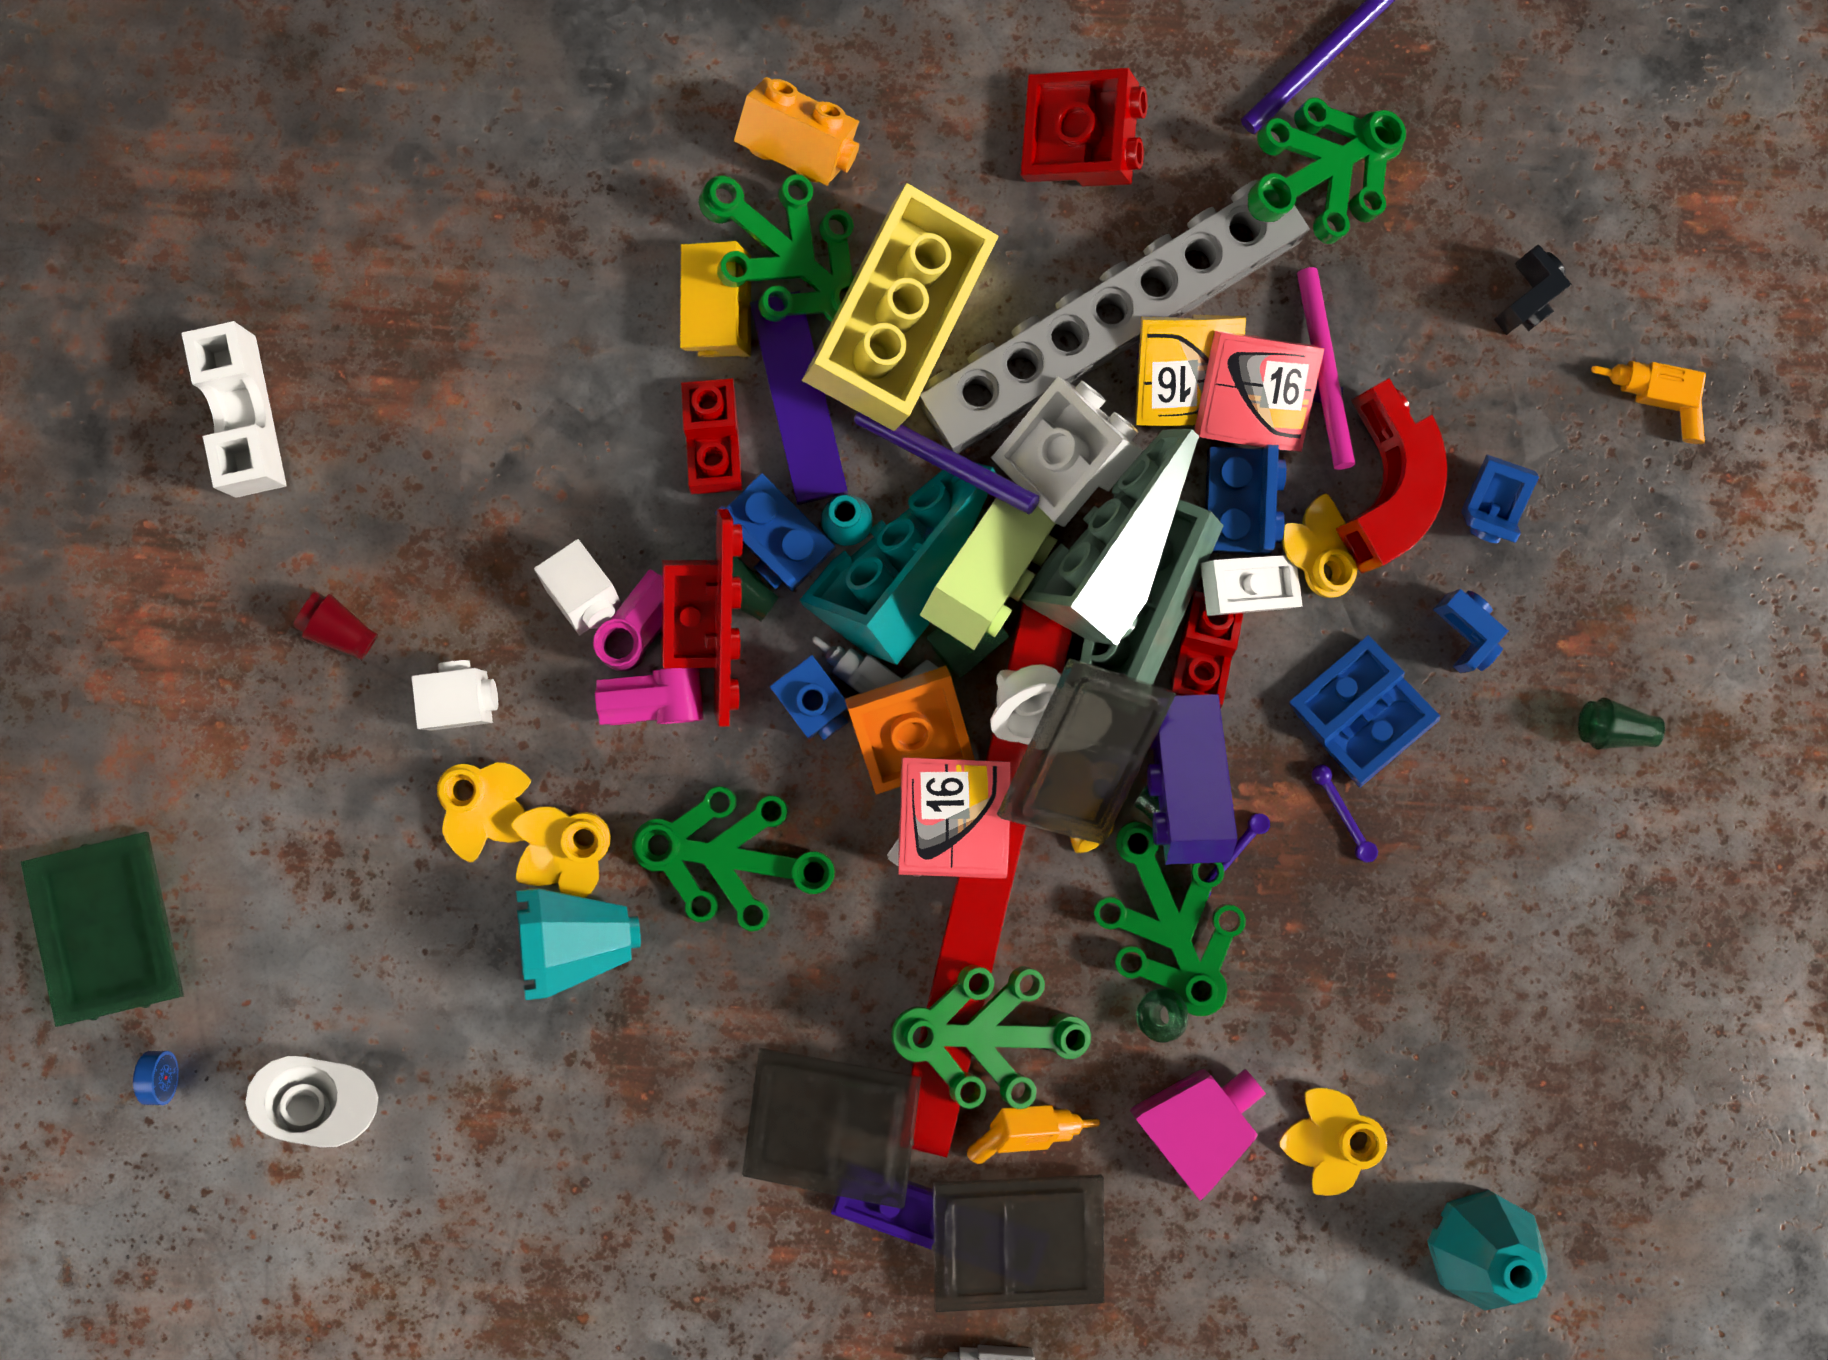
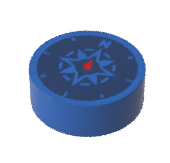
M147 1051L139 1058L133 1074V1090L141 1104L166 1105L174 1097L178 1085L179 1068L177 1059L172 1052Z

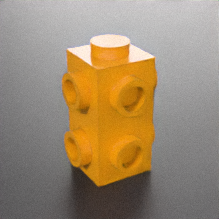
M765 77L746 96L734 142L749 148L752 154L761 159L774 160L795 170L797 174L806 177L810 182H820L828 186L840 170L847 173L856 158L860 144L853 139L859 121L846 115L842 108L833 103L819 102L798 92L797 88L787 81Z

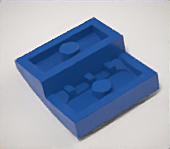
M1369 635L1289 701L1290 707L1308 730L1359 788L1432 728L1440 719V715L1404 679L1405 672Z

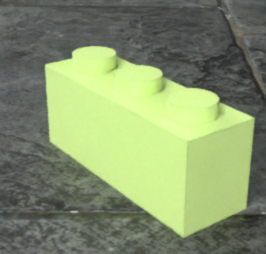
M996 498L935 586L920 616L975 650L986 632L996 637L1012 612L1010 608L1004 605L1009 596L1016 601L1020 600L1035 576L1027 568L1031 562L1041 567L1058 541L1049 535L1056 523L1038 506L1028 515Z

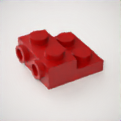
M1129 68L1028 75L1021 176L1026 182L1077 180L1082 187L1132 184L1133 170H1140L1144 160L1142 139L1135 137L1136 121L1146 117L1148 100L1145 87L1139 86V82Z

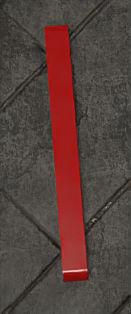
M1023 603L1007 670L1017 671L1027 666L1044 664L1053 667L1062 676L1072 631ZM992 732L985 761L1010 762V828L1007 877H957L926 1008H930L957 982L959 973L966 966L978 965L992 973L1044 749L1020 742L1003 740ZM981 973L974 974L970 978V991H976L981 987L983 982ZM970 998L948 1023L965 1024L984 1006L985 999L974 1000ZM926 1026L921 1028L918 1044H921L927 1038L928 1031ZM944 1046L962 1071L968 1072L972 1054L967 1048ZM927 1061L913 1062L895 1145L947 1158L960 1105L951 1098L949 1086ZM965 1084L962 1086L960 1091L961 1098L963 1096Z

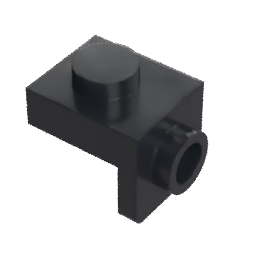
M1536 245L1515 263L1517 269L1533 288L1494 319L1506 335L1521 324H1523L1527 331L1534 328L1554 312L1548 303L1572 285L1565 276L1566 271L1561 261L1554 254L1545 252L1540 245Z

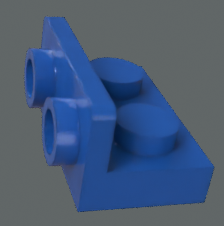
M1267 444L1263 449L1210 447L1207 450L1205 509L1211 511L1224 525L1212 553L1265 556L1275 549V542H1282L1285 520L1283 511H1276L1277 491L1284 490L1287 468L1285 459H1278L1279 445Z
M763 473L726 508L723 505L719 508L729 510L733 518V524H741L743 548L746 546L760 560L754 566V569L775 590L783 583L793 592L836 549L835 545Z

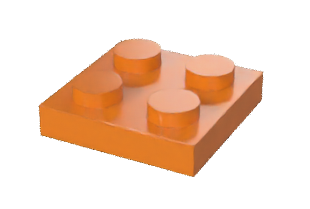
M947 666L845 699L876 795L901 787V764L903 758L975 761Z

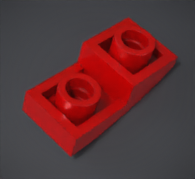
M733 378L681 382L683 430L687 444L688 484L691 495L743 490Z
M1194 591L1179 645L1168 696L1219 694L1221 709L1224 703L1231 660L1238 646L1244 613L1207 616L1204 593Z

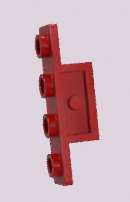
M717 509L716 560H662L661 662L663 669L714 668L713 710L718 727H729L730 710L739 709L738 678L730 679L731 660L740 659L739 628H731L732 609L741 608L742 590L740 576H732L733 557L742 556L743 534L741 524H733V518L728 509Z

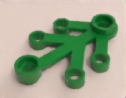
M1313 97L1305 101L1294 114V121L1298 129L1292 128L1284 119L1274 118L1260 129L1257 135V142L1261 150L1268 155L1276 156L1286 149L1317 161L1287 178L1276 173L1265 175L1250 189L1247 205L1250 214L1255 219L1262 222H1275L1294 207L1296 197L1329 179L1325 211L1314 220L1313 231L1321 242L1333 244L1345 236L1350 229L1347 209L1353 164L1365 158L1363 189L1351 198L1349 207L1352 215L1358 221L1367 223L1383 213L1386 208V198L1383 194L1386 165L1388 161L1394 159L1401 152L1406 139V129L1402 120L1391 111L1370 112L1360 119L1328 107L1322 99ZM1308 111L1315 115L1317 121L1310 117ZM1324 127L1353 140L1342 146L1314 136V134ZM1271 132L1277 134V136L1280 139V142L1276 141L1272 137ZM1364 199L1371 204L1372 210L1365 205ZM1327 220L1334 224L1336 232L1328 226Z
M799 174L791 175L779 188L778 197L786 209L789 239L744 201L743 190L734 179L727 176H716L706 183L700 193L699 207L702 214L708 220L718 224L734 221L775 256L748 258L742 252L731 251L718 264L717 275L720 281L728 287H739L746 281L802 278L816 291L791 294L782 286H772L759 299L758 307L762 316L769 321L777 322L788 315L823 313L832 322L842 303L839 293L842 291L847 292L855 277L852 273L847 239L854 228L852 217L844 210L833 209L824 216L819 224V233L822 239L828 243L829 273L815 261L807 204L813 196V187L806 177ZM788 186L800 188L803 192V199L796 200L792 198L788 192ZM716 190H727L732 196V202L723 203L719 201L716 196ZM829 220L840 222L844 233L835 234L829 227ZM736 262L743 270V275L741 277L730 275L726 269V263ZM776 296L780 298L784 304V310L778 312L771 309L768 304V297Z
M714 787L706 793L704 801L674 822L665 819H653L645 822L637 829L632 840V851L635 859L647 870L664 871L684 900L686 914L695 922H706L713 918L718 910V900L712 892L699 888L683 860L701 863L706 866L736 909L739 925L747 931L762 929L769 921L770 911L763 901L754 899L735 870L793 879L795 885L807 894L824 892L830 887L835 877V867L832 860L822 852L810 851L804 853L799 858H792L738 848L765 828L779 826L786 820L788 807L786 802L778 796L762 798L758 802L756 810L709 843L689 840L687 838L712 818H725L734 812L737 799L729 788ZM718 792L725 793L730 800L728 809L722 813L716 812L711 806V799ZM769 801L777 802L781 807V816L774 822L766 820L762 814L763 806ZM656 835H662L668 840L669 847L663 855H657L651 850L650 842ZM817 862L823 866L824 877L822 880L811 882L805 877L804 870L808 863ZM697 896H704L711 903V910L706 916L697 915L693 911L692 903ZM749 905L758 906L763 912V919L757 925H751L744 919V910Z
M1140 821L1129 822L1123 825L1116 835V849L1124 860L1135 864L1159 920L1125 907L1118 898L1113 896H1105L1097 901L1094 907V917L1097 923L1105 929H1116L1119 927L1171 948L1180 968L1178 969L1147 958L1143 950L1138 946L1125 945L1115 955V966L1122 976L1131 979L1140 976L1174 990L1176 1001L1180 1007L1187 1013L1194 1016L1211 1015L1217 1012L1226 1000L1227 983L1220 973V969L1233 937L1239 935L1245 928V915L1241 909L1233 904L1218 906L1212 915V924L1215 929L1199 960L1191 940L1212 887L1217 886L1223 880L1224 867L1222 863H1214L1217 867V874L1211 881H1203L1199 878L1198 868L1202 863L1192 864V880L1178 911L1154 856L1159 845L1154 844L1153 828ZM1135 833H1141L1147 838V847L1141 853L1131 852L1127 845L1129 837ZM1106 903H1114L1120 909V915L1114 922H1105L1100 917V909ZM1229 910L1234 911L1238 916V924L1231 930L1222 929L1219 924L1221 914ZM1128 952L1137 953L1141 958L1140 966L1133 971L1125 970L1121 966V958L1124 954ZM1201 980L1208 982L1211 987L1210 994L1204 999L1194 998L1191 994L1193 984Z
M968 965L959 973L957 982L930 1008L916 1006L903 1011L893 1024L891 1037L894 1048L902 1057L912 1062L927 1061L949 1086L951 1098L960 1106L967 1109L979 1106L985 1098L986 1087L983 1081L972 1073L963 1072L944 1046L966 1047L1000 1087L1002 1099L1016 1109H1024L1034 1102L1036 1086L1031 1079L1016 1073L995 1047L1048 1048L1062 1058L1075 1059L1087 1051L1091 1042V1032L1085 1021L1069 1013H1060L1053 1016L1047 1025L999 1024L1023 1000L1028 1002L1034 1001L1044 991L1045 981L1043 976L1038 971L1027 966H1021L1013 970L1009 976L1008 983L965 1024L948 1023L970 998L983 1000L993 991L994 978L992 974L981 966ZM981 973L983 978L981 987L976 991H970V978L974 974ZM1031 975L1033 978L1032 987L1029 991L1022 993L1020 982L1024 976ZM926 1026L928 1031L926 1040L921 1044H914L913 1034L915 1030ZM1072 1030H1077L1078 1037L1073 1046L1067 1047V1034ZM967 1082H973L975 1088L973 1094L969 1098L962 1099L960 1095L962 1086ZM1023 1082L1025 1087L1023 1095L1018 1099H1012L1011 1091L1017 1083Z

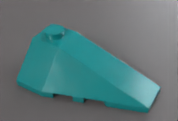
M979 464L987 468L988 470L996 473L993 467ZM944 470L940 471L909 497V508L887 525L881 520L870 530L873 538L853 555L849 556L844 550L833 559L799 601L806 609L861 651L897 665L929 625V621L921 617L920 613L935 586L966 543L988 493Z

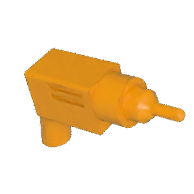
M1629 361L1626 365L1618 364L1612 369L1592 366V373L1609 376L1613 384L1620 385L1621 391L1637 394L1635 400L1637 403L1680 411L1682 441L1690 444L1705 443L1701 401L1706 377L1705 372L1657 362L1645 364Z
M1052 1105L1029 1106L1024 1109H1016L1014 1107L1002 1108L991 1122L990 1130L968 1147L967 1156L972 1162L982 1164L996 1152L1047 1150L1053 1142L1070 1141L1073 1135H1079L1083 1128L1098 1127L1100 1120H1082L1078 1114H1071L1068 1109H1053Z

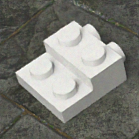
M1058 376L991 458L1017 485L1039 495L1037 506L1054 523L1065 527L1098 486L1109 491L1143 450L1133 441L1139 432L1132 424L1116 412H1113L1108 417L1099 409L1106 400L1084 381H1081L1075 387Z

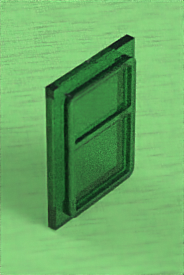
M149 832L133 834L92 845L83 844L79 848L21 861L55 1027L88 1019L95 1021L101 1016L138 1007L148 1008L151 1004L184 996Z

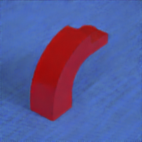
M1390 378L1351 400L1374 440L1383 463V482L1374 503L1360 515L1336 528L1361 574L1384 566L1404 554L1420 541L1436 519L1446 489V451L1441 432L1433 414L1415 423L1409 413L1410 407L1406 397L1400 390L1395 388Z

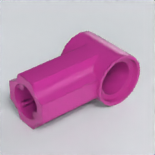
M649 569L614 616L597 629L594 635L593 646L596 655L608 667L616 671L635 669L642 662L648 647L661 632V575ZM617 633H628L632 635L634 640L631 653L621 659L610 657L607 652L609 639Z
M700 668L661 669L653 671V675L596 680L595 701L600 725L612 726L646 721H656L657 724H674L704 720Z

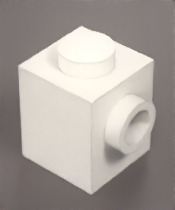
M579 539L534 568L545 590L579 636L587 630L599 628L603 623L609 621L614 616L615 611L622 605L613 584Z
M469 660L439 663V673L412 676L417 729L432 731L493 723L491 711L498 709L496 683L494 679H488L487 671L471 668Z

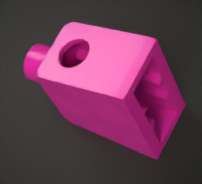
M1202 1069L1135 1105L1130 1109V1112L1196 1197L1202 1200L1256 1140L1258 1134L1242 1113L1265 1096L1266 1093L1246 1069L1222 1088L1205 1069Z

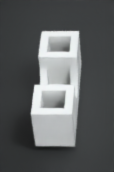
M235 321L182 332L192 384L198 387L205 395L213 416L214 433L203 436L213 488L237 498L286 487L256 336Z

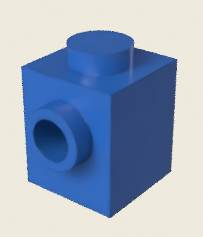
M813 655L769 686L809 739L819 734L824 741L849 723L844 716L848 712L845 698Z

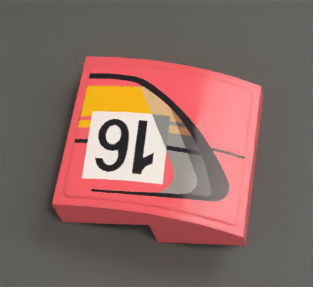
M1215 331L1194 431L1201 438L1264 448L1267 444L1279 445L1280 450L1302 452L1325 348L1309 344L1270 340L1254 335Z
M903 758L901 764L898 875L1006 878L1008 872L1010 828V762Z

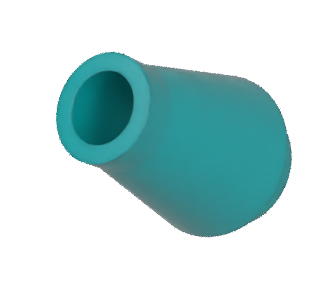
M843 494L832 498L825 505L821 514L823 532L832 542L839 545L851 546L861 542L867 537L872 528L873 517L871 509L863 499L855 495ZM843 507H850L853 509L855 516L850 521L842 522L836 518V514L841 513Z

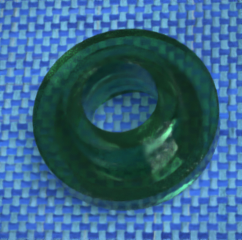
M1155 989L1148 992L1139 1003L1136 1010V1021L1140 1030L1151 1040L1160 1043L1171 1042L1178 1039L1185 1032L1188 1025V1009L1182 997L1170 989ZM1163 1006L1166 1007L1169 1014L1168 1024H1165L1161 1019V1009Z

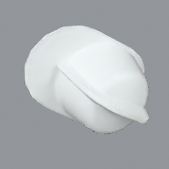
M1044 664L1031 665L1017 671L1001 670L997 675V707L990 719L992 732L1000 739L1020 742L1045 750L1062 752L1079 749L1093 743L1105 733L1111 722L1110 708L1103 698L1091 692L1069 686L1053 667Z
M286 1056L271 1061L256 1073L248 1086L245 1104L250 1120L262 1133L290 1143L315 1147H338L355 1140L368 1129L376 1115L378 1095L374 1082L362 1070L345 1064L308 1057Z

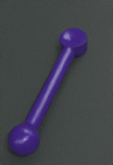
M1317 765L1312 770V779L1316 784L1323 786L1357 845L1355 848L1356 857L1363 862L1374 861L1378 856L1377 846L1365 840L1331 781V769L1326 765Z
M1257 813L1249 818L1248 829L1237 841L1231 862H1221L1224 872L1257 834H1264L1269 830L1270 820L1266 815ZM1216 866L1203 881H1211L1215 878L1217 874Z

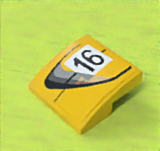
M1192 315V318L1141 316L1135 407L1136 425H1195L1214 332L1223 331L1245 334L1246 317L1224 315Z

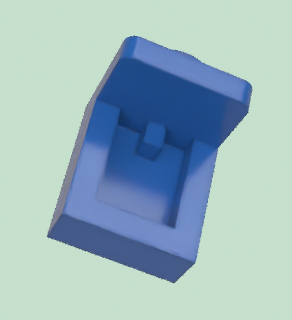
M1486 454L1461 509L1466 525L1471 527L1470 533L1491 543H1499L1501 538L1516 543L1521 534L1517 524L1539 479L1537 472Z
M1458 589L1445 594L1432 609L1471 643L1452 666L1460 674L1474 671L1476 668L1483 671L1501 654L1503 648L1498 643L1509 630L1490 615L1493 611L1492 607L1477 593L1470 590L1465 593L1462 589Z

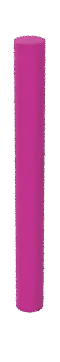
M1309 267L1298 271L1297 277L1310 345L1325 348L1317 382L1334 469L1342 470L1353 467L1355 459L1318 269Z

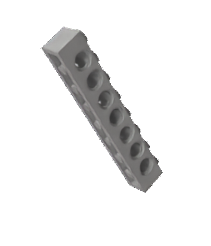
M1251 181L1231 196L1233 203L1216 212L1214 207L1200 212L1187 223L1189 230L1172 239L1170 234L1156 239L1143 250L1145 257L1128 266L1126 261L1114 265L1099 277L1101 284L1087 293H1084L1082 288L1070 292L1055 304L1058 310L1043 320H1040L1038 315H1034L1021 322L1011 331L1014 337L996 348L995 344L991 342L977 349L967 358L969 365L952 375L950 370L947 369L933 376L926 382L924 386L925 392L919 396V406L943 445L959 454L1029 411L1058 376L1073 384L1139 343L1141 316L1180 318L1300 244L1309 231V226L1295 205L1278 221L1262 222L1255 219L1250 214L1247 203L1248 193L1258 181ZM1233 224L1245 225L1252 232L1253 240L1250 242L1236 240L1231 235L1229 226ZM1193 250L1204 253L1209 260L1210 267L1202 270L1191 267L1186 261L1185 253ZM1148 277L1161 280L1166 287V294L1160 297L1148 295L1142 289L1141 280ZM1103 304H1112L1119 308L1123 320L1117 324H1107L1098 317L1096 308ZM1059 331H1069L1077 337L1079 347L1069 352L1059 350L1054 345L1052 336ZM1015 358H1026L1033 363L1036 373L1030 378L1019 379L1009 372L1007 364ZM979 384L990 391L992 399L986 405L976 407L967 403L962 393L967 387Z

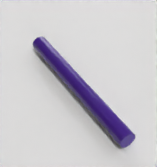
M1365 0L1241 118L1243 127L1251 134H1255L1395 0Z
M857 411L854 421L858 426L1028 515L1037 507L1039 495L902 424L895 431H892Z

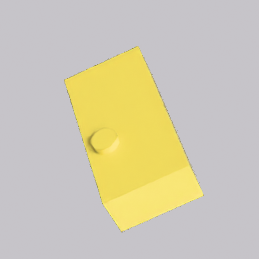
M906 183L891 205L802 381L895 431L910 416L999 236Z

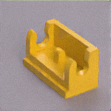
M737 241L681 244L680 348L684 351H698L699 357H751V281H746L739 287H728L720 281L717 275L718 264L727 253L739 251L748 256V258H751V255ZM736 262L726 263V269L730 275L734 277H741L743 275V270Z

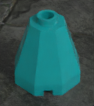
M539 888L516 890V901L527 902L528 909L517 910L522 975H524V981L534 980V984L523 985L525 1000L548 998L631 961V949L641 948L638 916L628 917L627 906Z
M1490 1190L1447 1202L1440 1215L1443 1219L1438 1229L1433 1228L1427 1240L1439 1283L1446 1290L1484 1311L1537 1298L1547 1279L1548 1258L1535 1216Z

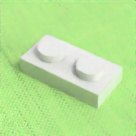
M1286 555L1222 559L1200 563L1207 616L1302 607L1298 568L1289 561Z

